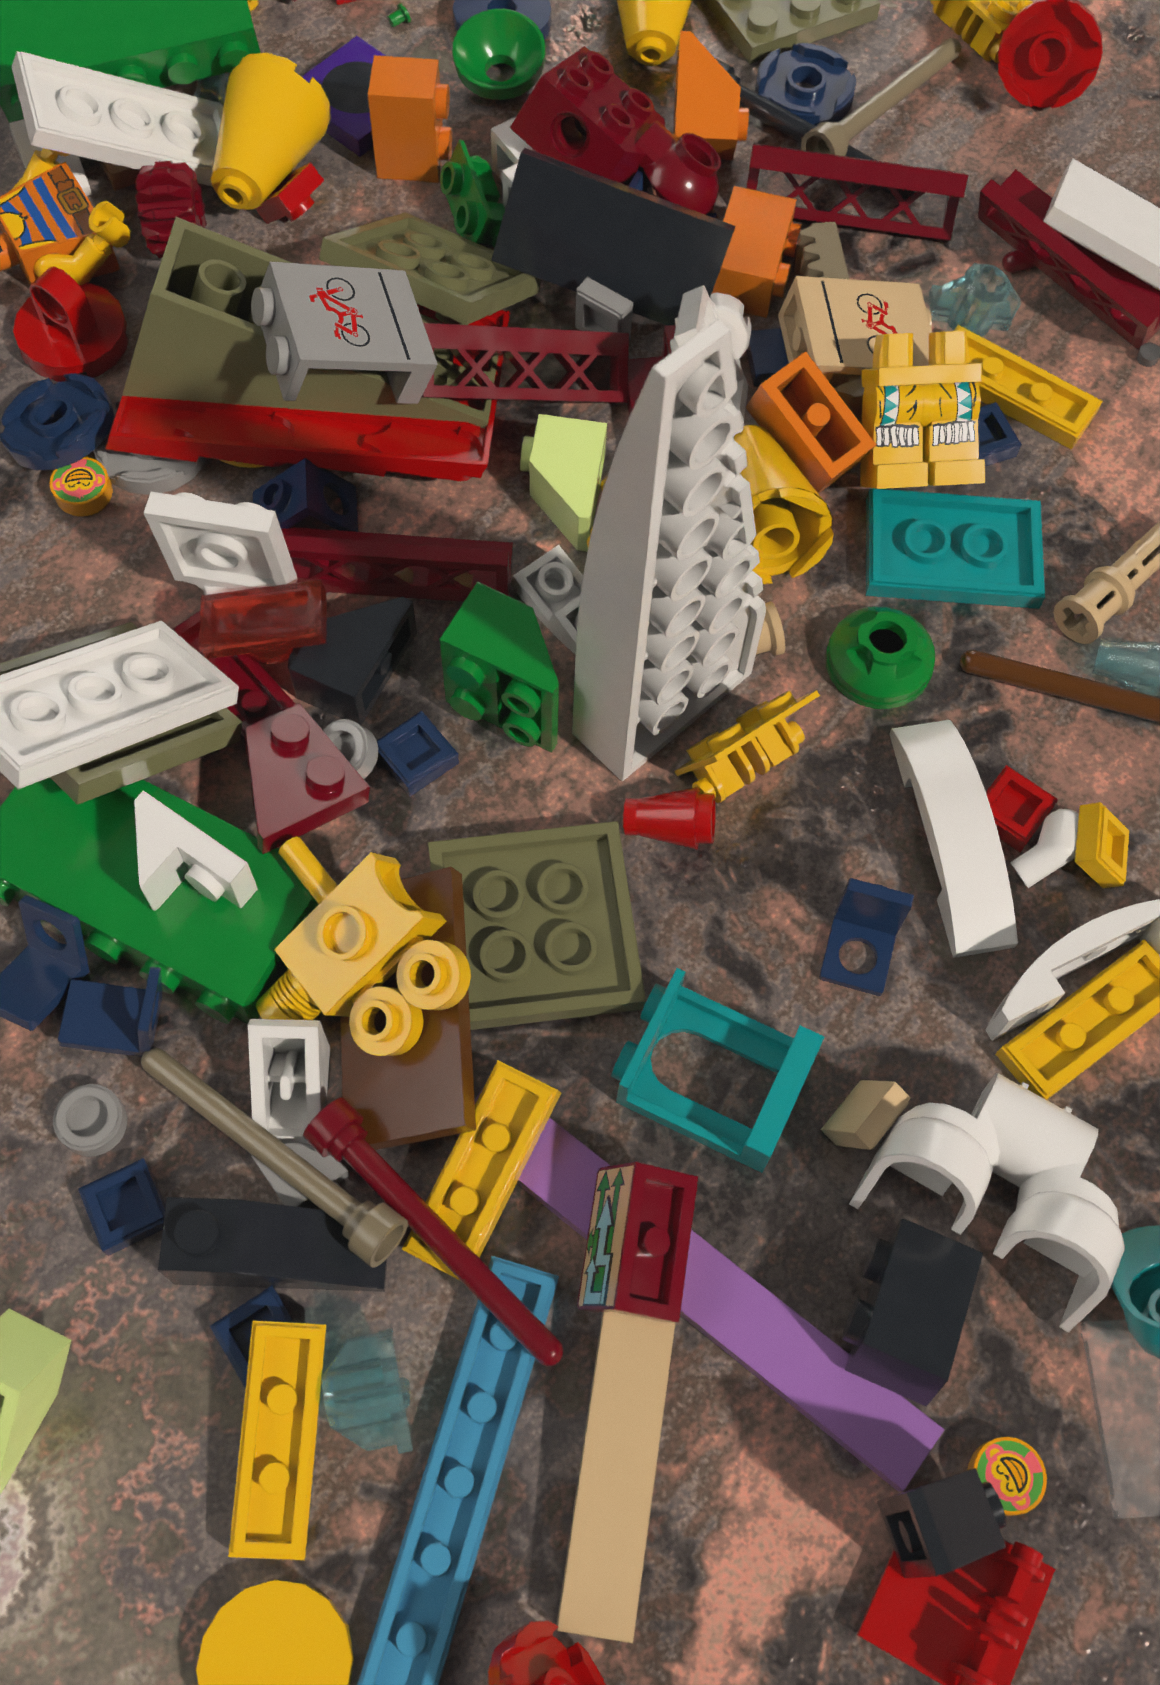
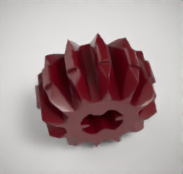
M159 161L155 162V165L141 167L135 181L137 188L135 198L138 204L137 216L141 222L142 235L146 238L147 248L152 254L162 258L176 217L203 228L207 225L201 187L198 185L197 174L186 162Z

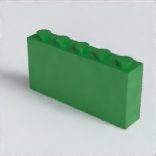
M0 0V106L9 123L24 119L12 71V64L17 51L160 88L177 84H189L195 80L232 72L239 65L241 59L248 54L261 53L247 0Z
M49 777L21 789L14 787L0 806L1 905L9 906L12 900L19 902L25 895H28L79 918L82 935L86 938L84 945L91 952L112 964H118L121 958L141 967L139 975L146 981L148 980L150 966L161 968L162 991L173 994L176 988L179 987L196 996V1006L220 1022L229 1024L233 1017L248 1024L250 1019H258L260 1017L256 1009V1001L288 970V967L274 949L319 905L279 855V848L262 854L257 846V837L143 779L77 805ZM143 790L248 863L258 890L241 909L222 895L216 902L208 899L198 892L185 878L156 911L152 910L141 891L138 873L134 800ZM40 920L44 928L58 935H63L51 923Z

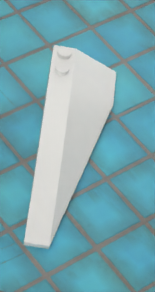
M718 319L652 368L615 452L591 532L578 612L572 734L622 782L752 673L765 618V602L758 596L763 590L762 578L753 571L760 563L759 551L750 544L756 537L750 483L739 474L748 466L746 450L734 441V435L743 428L741 411L729 402L738 389L731 332Z

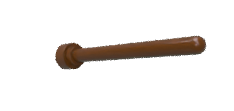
M967 650L960 657V667L963 671L970 674L1160 723V697L977 650Z

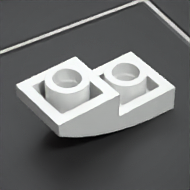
M558 545L514 574L510 585L526 605L533 607L538 619L576 655L578 612L583 575L561 546Z

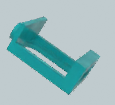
M676 968L667 988L656 983L644 1005L640 1019L649 1024L639 1045L628 1040L616 1061L611 1077L620 1081L616 1103L763 1173L825 1036L800 1025L795 1037L792 1038L683 987L686 972ZM686 1032L694 1034L778 1073L753 1128L751 1129L688 1099L660 1083L652 1070L651 1064L652 1052L658 1042L672 1033Z

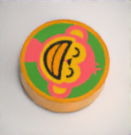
M84 457L78 462L55 469L50 477V489L57 505L61 510L73 516H89L101 511L110 502L113 494L112 483L106 468L93 458Z
M999 1437L983 1443L972 1454L968 1470L976 1468L981 1482L988 1481L991 1483L1001 1501L1005 1516L1027 1513L1040 1503L1046 1491L1047 1474L1041 1457L1028 1443L1014 1437Z

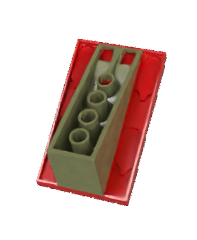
M175 218L150 294L106 450L197 462L199 457L269 467H279L285 463L296 464L306 458L318 468L384 477L386 471L452 481H467L473 477H482L489 461L497 399L421 397L418 404H402L395 401L386 371L309 368L296 401H284L277 377L272 375L267 367V344L261 326H257L253 321L251 301L255 288L262 285L269 262H291L181 218ZM417 304L423 323L445 324L435 317V311ZM500 310L468 325L508 327L510 311ZM434 351L438 364L434 371V385L450 386L465 368L452 352ZM468 353V354H469V355L473 358V360H474V358H475L479 353ZM493 354L481 368L496 387L500 385L504 354ZM474 378L466 384V386L481 387Z

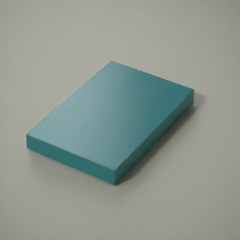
M869 488L866 498V596L1040 609L1045 599L1041 501Z

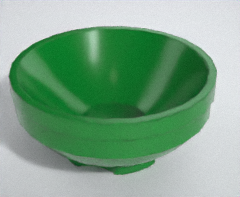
M509 9L486 10L470 17L457 31L452 50L455 69L461 82L471 92L492 100L515 98L530 90L541 77L546 53L544 37L539 27L529 17ZM498 63L508 64L515 70L514 75L506 81H494L486 73L492 65Z
M872 606L862 608L848 614L839 622L830 636L825 653L826 669L837 690L853 702L873 709L902 707L920 696L929 684L935 665V647L924 626L909 614L890 607ZM880 629L891 630L900 636L904 647L895 653H883L872 645L869 635Z

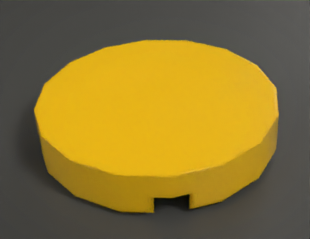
M272 1580L245 1588L219 1609L202 1637L196 1668L198 1685H350L353 1670V1653L349 1626L333 1601L308 1584Z

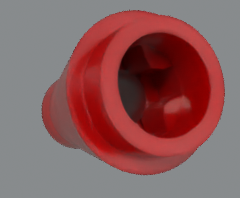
M699 787L642 798L625 799L623 811L625 835L641 836L695 850L698 849L699 844L714 843L716 825L714 793H700Z

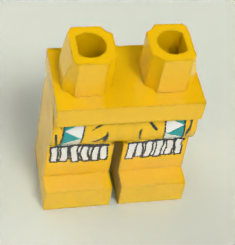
M966 331L929 333V366H913V333L876 336L873 352V369L862 370V388H865L862 399L861 424L876 443V446L860 462V487L886 489L985 483V459H979L978 418L981 404L978 382L981 381L982 363L969 364V347Z

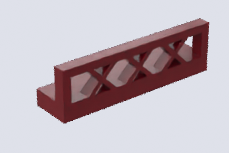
M753 143L746 188L757 191L760 169L783 172L795 189L786 197L794 199L799 195L807 207L795 206L793 218L817 222H836L838 225L951 241L960 197L964 198L968 174ZM792 174L811 177L799 185ZM819 178L836 180L847 196L829 211L815 209L804 193V190ZM844 181L862 183V185L851 193ZM872 185L888 187L899 203L881 218L867 217L855 199ZM897 189L915 192L904 200ZM924 193L947 195L941 227L919 224L908 206ZM851 202L859 215L839 213V211ZM903 210L911 223L890 219Z
M1017 169L1001 185L991 179L980 191L978 219L1015 250L1021 251L1032 264L1139 351L1140 347L1147 343L1160 329V290L1058 233L1045 223L1044 218L1052 198Z
M423 323L433 352H452L465 368L450 386L434 385L433 373L422 395L423 398L627 403L629 333ZM468 353L479 354L473 360V358ZM493 354H504L517 370L503 387H496L481 369ZM521 355H531L526 361L521 357ZM545 356H555L567 371L553 389H548L533 371ZM571 357H580V359L575 363ZM610 357V391L597 390L583 372L595 358ZM474 378L481 387L466 386V384ZM526 380L531 388L517 387ZM576 382L581 390L569 389V387Z
M296 527L281 529L298 577L295 590L464 602L476 583L480 582L507 596L510 595L513 542Z

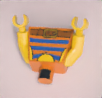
M45 148L41 151L35 150L20 180L9 192L0 196V230L2 232L0 233V272L19 265L31 285L49 267H57L69 274L79 285H83L87 282L89 283L93 277L120 270L113 246L123 247L130 240L129 227L123 223L124 213L108 201H102L95 207L92 206L67 163L59 164L57 161L58 156L67 157L71 154Z

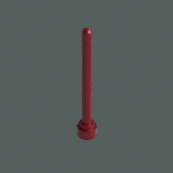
M340 1097L324 1107L311 1120L303 1133V1137L322 1157L331 1155L337 1162L345 1159L393 1210L408 1221V1226L540 1364L544 1366L557 1364L563 1356L561 1342L365 1140L368 1132L361 1126L363 1117L344 1097Z

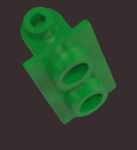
M458 140L450 160L445 162L441 170L440 187L442 193L446 195L454 217L457 233L461 237L477 244H489L495 248L505 207L503 203H497L500 193L493 178L491 166L479 156H469L464 140Z

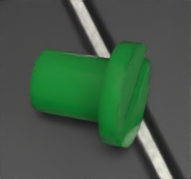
M402 3L397 5L398 9L387 16L393 28L404 21L407 24L411 22V17Z

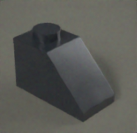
M399 597L319 620L307 639L302 638L295 644L288 660V671L290 672L296 698L339 718L352 720L362 725L417 634L413 601L405 597Z
M976 1468L877 1501L904 1578L939 1576L1006 1547L1000 1529L1006 1527L1003 1506L991 1483L988 1481L981 1482Z

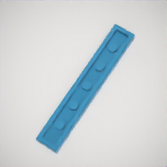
M491 1256L488 1267L546 1325L559 1276ZM479 1299L357 1685L440 1684L535 1362V1358Z

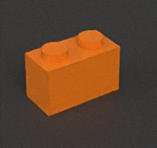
M374 55L368 89V102L377 178L439 183L442 160L449 161L452 153V128L444 127L442 119H448L450 90L449 84H440L439 59Z
M738 186L733 187L723 222L736 227L712 294L718 292L731 295L742 302L744 305L743 313L767 318L773 296L783 298L791 264L783 263L784 256L795 257L799 233L802 228L801 224L792 223L797 199Z
M806 351L760 384L745 407L757 424L772 434L818 494L854 468L876 446V443Z

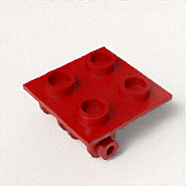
M1004 1540L1005 1548L948 1573L933 1577L904 1578L893 1549L857 1636L941 1685H1011L1056 1569L1042 1562L1044 1556L1035 1549L1017 1541L1012 1545Z

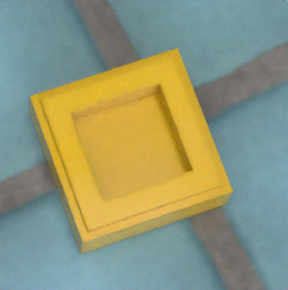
M1101 802L1080 805L1075 863L1102 888L1124 886L1127 872L1129 830Z

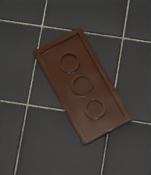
M450 866L401 879L406 892L421 909L441 914L447 921L428 940L453 944L467 958L462 873ZM430 963L426 964L421 972V979L426 987L434 979V968ZM397 971L381 987L398 988ZM468 990L463 999L449 1009H421L423 1013V1029L420 1038L409 1051L397 1056H375L363 1051L352 1037L349 1024L350 1017L341 1016L342 1097L363 1117L361 1126L368 1132L365 1140L375 1150L476 1130ZM382 1010L377 1012L374 1019L375 1028L379 1033L386 1026V1016Z

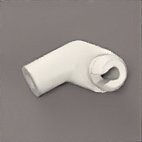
M1058 809L1049 814L1043 823L1037 845L1010 862L1027 888H1030L1075 858L1079 819L1077 811Z

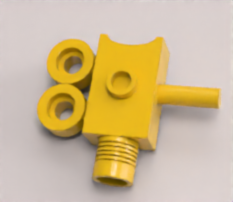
M300 837L289 839L280 847L279 855L319 905L274 949L288 967V970L256 1001V1009L262 1019L314 1020L321 1012L323 1015L349 1016L352 1037L356 1044L366 1053L375 1056H397L406 1053L417 1043L422 1033L423 1013L421 1009H449L463 999L470 985V965L464 953L453 944L428 940L447 921L441 914L424 911L411 899L401 882L399 875L401 865L396 858L370 852L337 885ZM430 963L434 968V979L426 987L422 982L421 972L424 966ZM397 971L398 988L381 987ZM379 1010H382L386 1016V1026L381 1033L376 1030L374 1025L375 1015Z

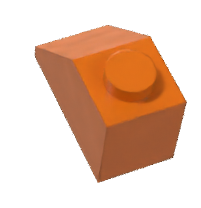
M680 31L676 66L673 134L678 139L685 133L700 136L716 150L720 160H733L737 141L746 142L748 132L749 108L740 107L741 87L691 31Z

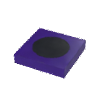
M356 36L303 75L302 78L309 83L313 77L322 86L330 102L331 120L326 133L361 157L373 147L368 102L374 55H386Z

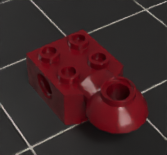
M585 46L541 76L509 127L532 149L543 155L624 185H628L638 168L642 167L651 182L652 188L660 198L705 215L711 213L715 206L719 192L716 172L721 166V160L716 150L702 137L692 133H685L678 139L666 128L665 119L654 110V104L651 99L642 91L630 88L614 73L613 66L603 55L590 51Z

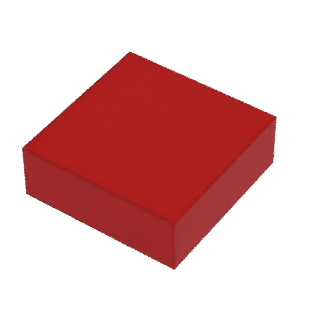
M1007 765L986 791L999 838L1020 853L1059 800Z

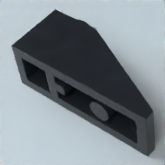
M167 1197L158 1271L175 1285L268 1288L272 1285L274 1288L385 1292L388 1258L379 1266L370 1267L349 1250V1240L342 1234L344 1227L323 1210L241 1199Z

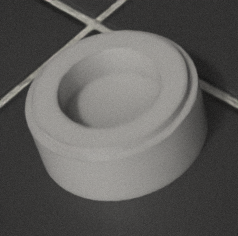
M341 719L331 722L322 730L361 777L365 779L377 762L378 744L376 738L367 728L352 720Z
M97 1084L81 1085L70 1090L61 1098L53 1115V1127L58 1139L75 1154L87 1157L99 1156L113 1149L123 1138L128 1121L126 1109L119 1098L110 1089Z

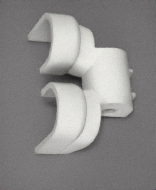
M999 1073L993 1076L982 1091L971 1115L966 1111L947 1104L926 1103L918 1105L898 1117L875 1154L849 1204L859 1209L884 1170L889 1166L941 1196L944 1195L953 1182L962 1193L964 1202L951 1230L961 1235L976 1214L988 1187L992 1172L1017 1185L1020 1189L1016 1210L1007 1220L993 1254L1003 1259L1015 1244L1026 1239L1024 1244L1079 1275L1059 1325L1061 1329L1069 1333L1106 1297L1125 1247L1119 1228L1116 1206L1110 1197L1096 1185L1080 1177L1096 1143L1098 1129L1072 1115L1071 1108L1065 1106L1064 1109H1061L1027 1090L1028 1084L1022 1082L1018 1085Z

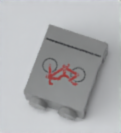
M269 262L261 287L255 288L251 301L253 321L262 328L267 344V367L272 375H276L284 401H296L308 369L314 368L386 371L396 403H419L438 364L404 270Z

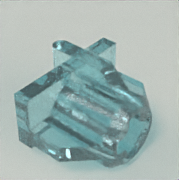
M973 263L966 270L964 276L941 286L932 285L929 291L930 312L933 321L946 322L953 330L959 324L981 337L986 335L990 329L1008 332L1012 325L1011 321L1021 305L1020 296L1011 285L1007 275L998 267L990 264Z
M393 1328L347 1339L322 1375L324 1403L330 1428L366 1451L397 1445L398 1454L413 1451V1434L408 1412L410 1382L402 1375Z

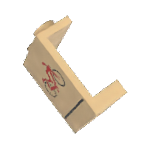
M805 276L795 277L778 314L788 363L806 351L829 382L833 374L862 375V370L873 369V352L877 335L913 333V366H929V333H933L931 329L932 316L930 310L925 306L920 284Z

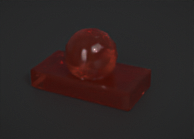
M314 580L201 595L199 649L206 659L249 654L262 664L278 665L289 660L293 648L326 644L327 592L322 581Z

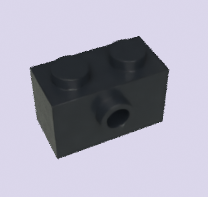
M904 1218L901 1219L888 1241L877 1237L869 1252L862 1273L863 1278L872 1281L867 1301L859 1298L856 1299L842 1334V1340L853 1344L845 1371L927 1407L949 1379L983 1252Z

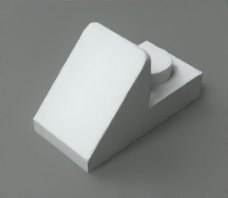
M144 790L134 800L139 884L152 910L156 911L185 878L198 892L208 899L216 902L222 895L240 909L258 890L246 861Z

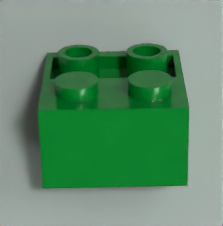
M477 582L439 639L446 702L457 713L467 719L474 721L483 719L502 728L505 734L518 744L527 747L536 745L552 753L558 740L559 682L534 609Z

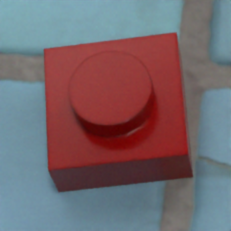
M310 162L291 171L255 210L266 224L285 216L292 222L312 207L315 201L310 195L325 180Z

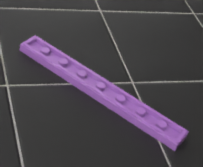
M480 1092V1093L478 1094V1096L474 1099V1100H475V1104H476V1102H477V1100H478V1098H479L481 1092ZM549 1117L517 1184L587 1240L597 1172L599 1168L610 1165ZM691 1230L680 1316L898 1492L904 1491L944 1429L903 1396L845 1371L849 1357L846 1351Z

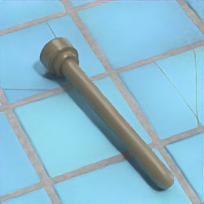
M949 38L840 122L819 123L804 135L801 141V150L846 156L849 141L959 56L962 49L960 41L956 38Z
M154 1047L143 1053L141 1065L149 1075L344 1227L343 1236L349 1240V1250L370 1267L379 1266L396 1249L408 1227V1221L386 1203L375 1205L369 1200L360 1203L164 1050Z

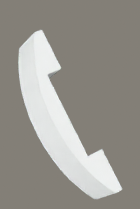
M951 720L892 728L889 735L904 787H913L942 891L937 898V903L953 958L1015 948L1018 944L1017 929L1005 858L984 786L964 740Z
M1160 899L1133 904L1109 912L1078 927L1054 943L1026 970L996 1009L985 1029L990 1039L994 1041L1050 1011L1065 994L1057 979L1137 939H1140V941L1145 939L1160 956Z

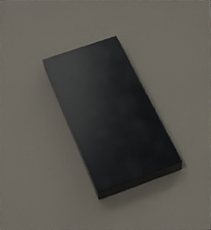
M524 148L520 153L491 261L575 292L581 283L589 277L632 301L634 314L670 326L675 325V318L679 315L684 293L704 285L709 297L712 294L736 226Z

